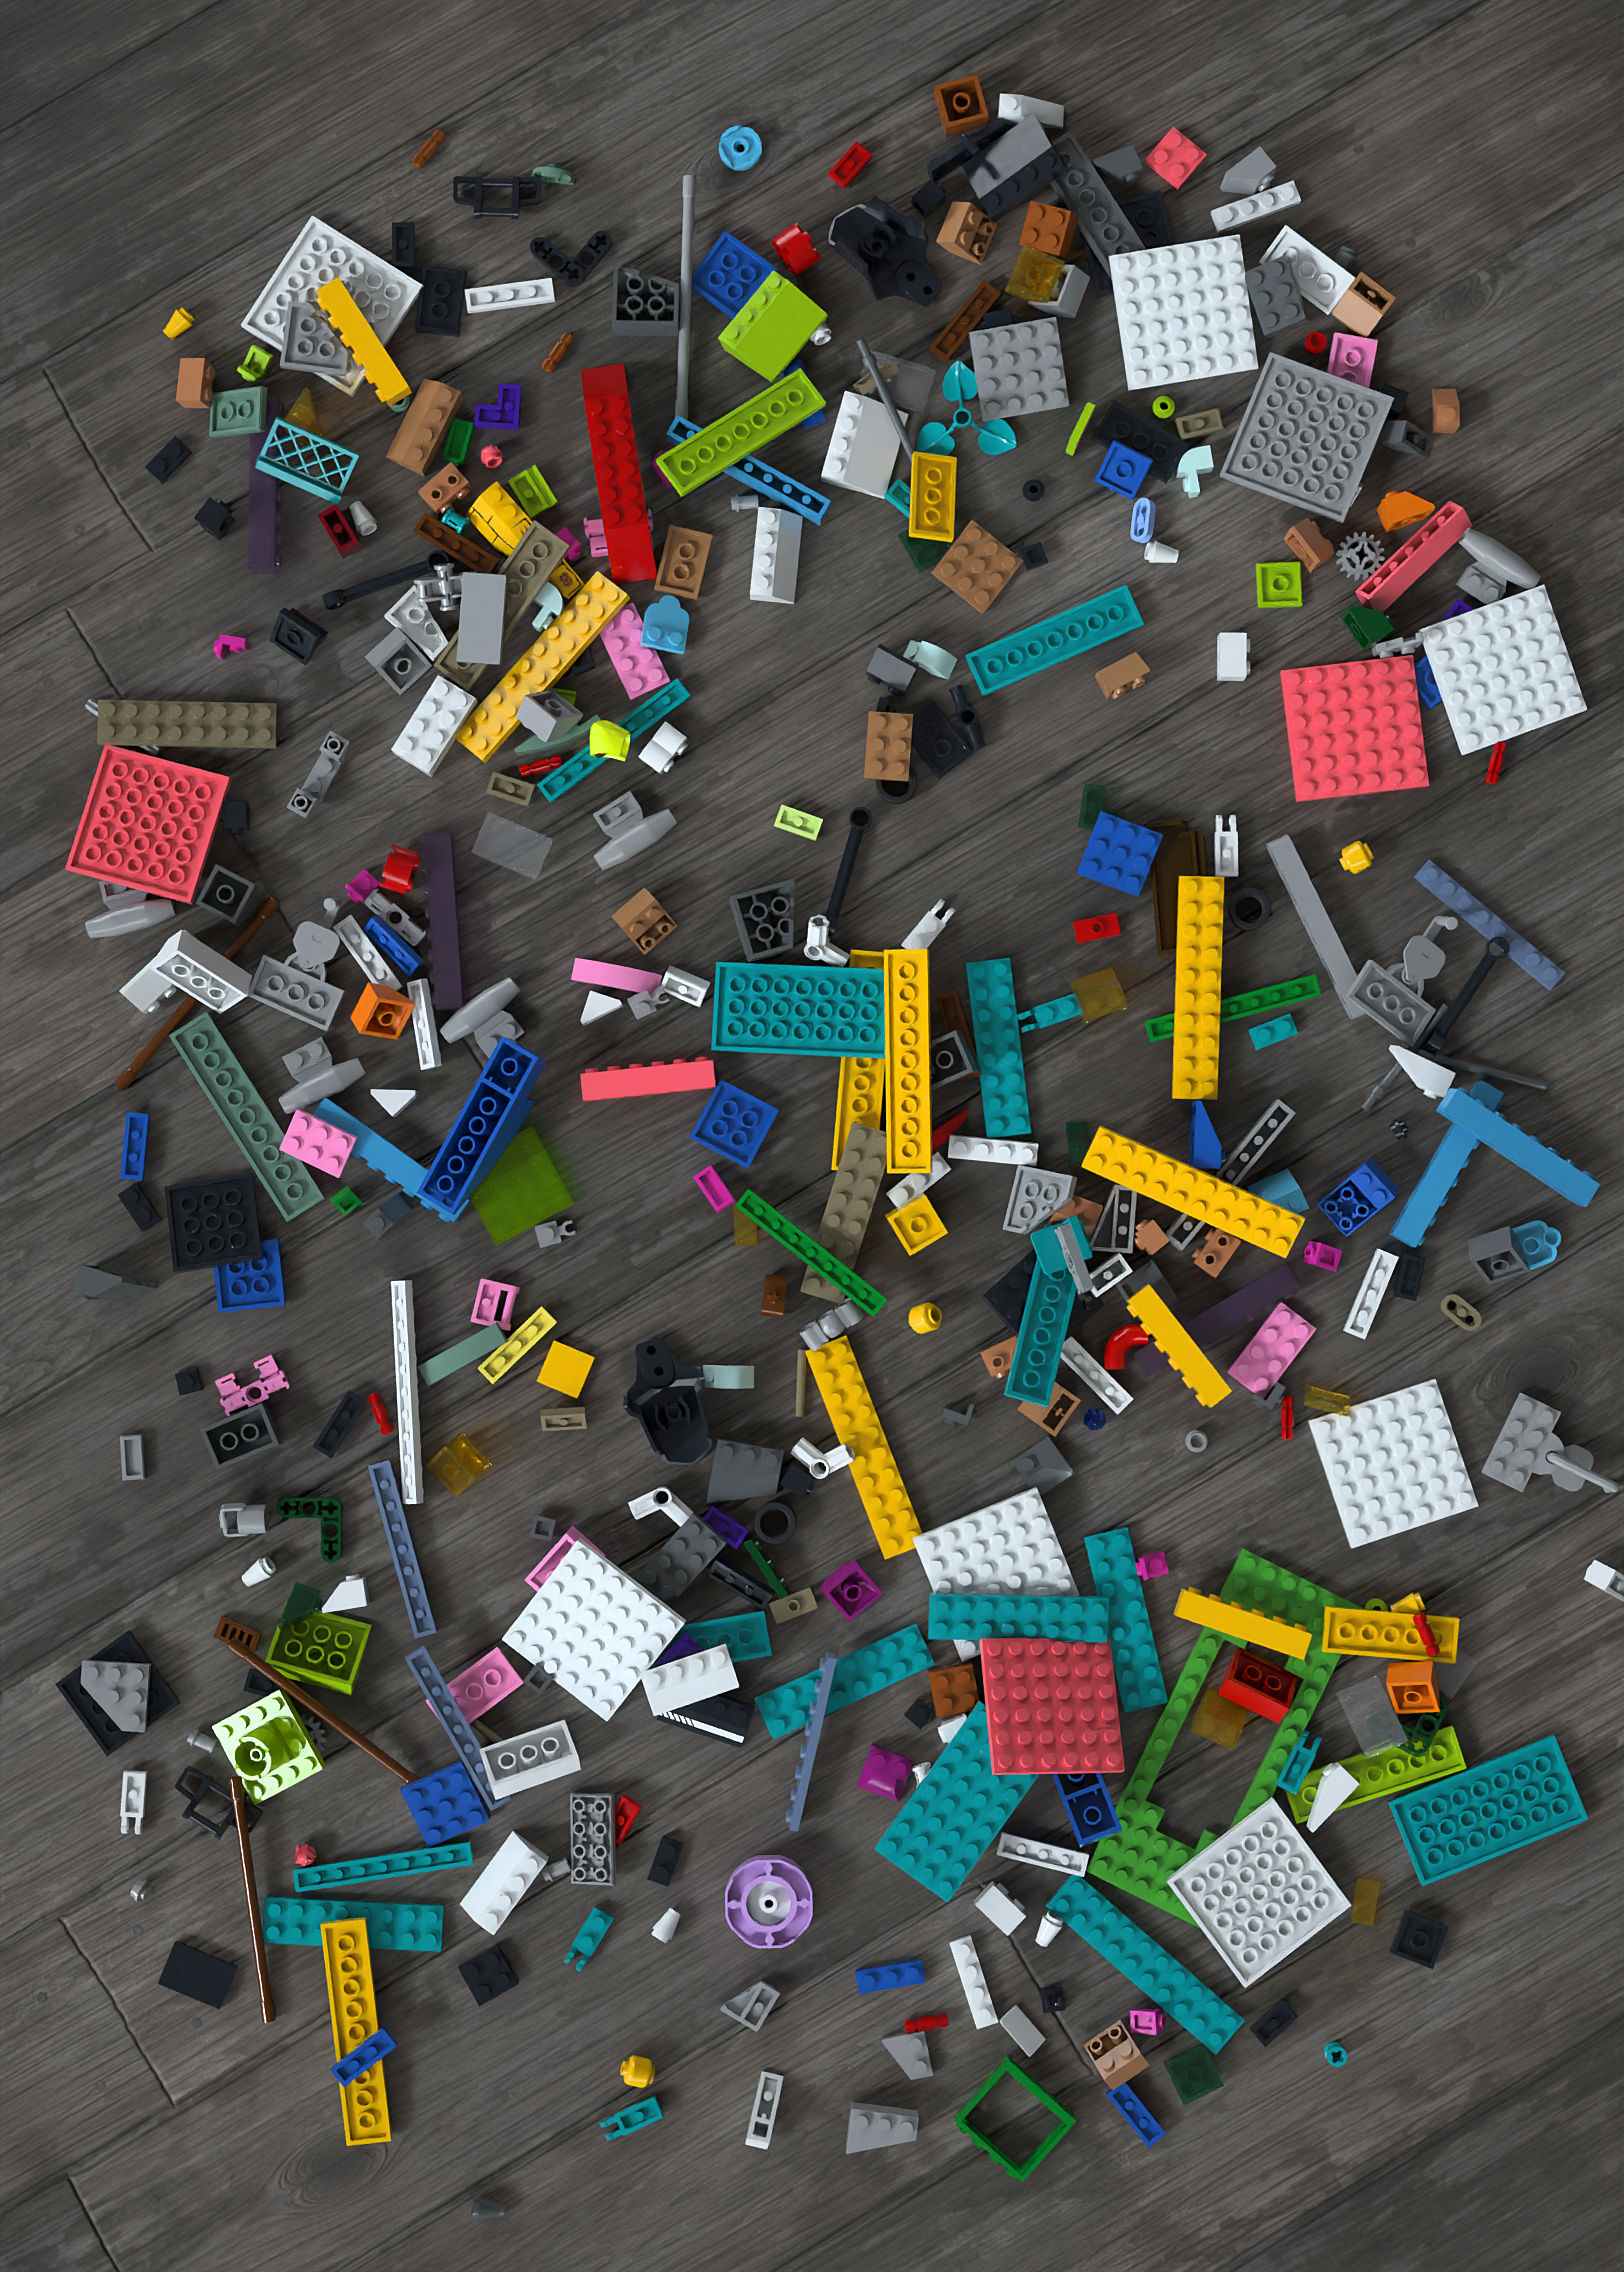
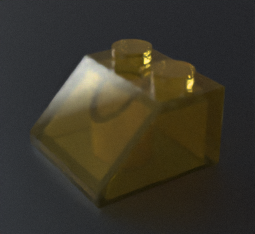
M1024 244L1004 292L1023 300L1048 303L1064 261Z
M305 387L285 420L323 437L316 400L310 390ZM284 427L288 435H290L288 428ZM304 435L295 438L305 446L311 445L309 438Z
M1112 967L1070 981L1084 1023L1128 1008L1122 987Z
M461 1432L426 1466L456 1498L482 1475L491 1464Z
M1207 1688L1189 1729L1197 1735L1234 1751L1243 1731L1248 1709Z

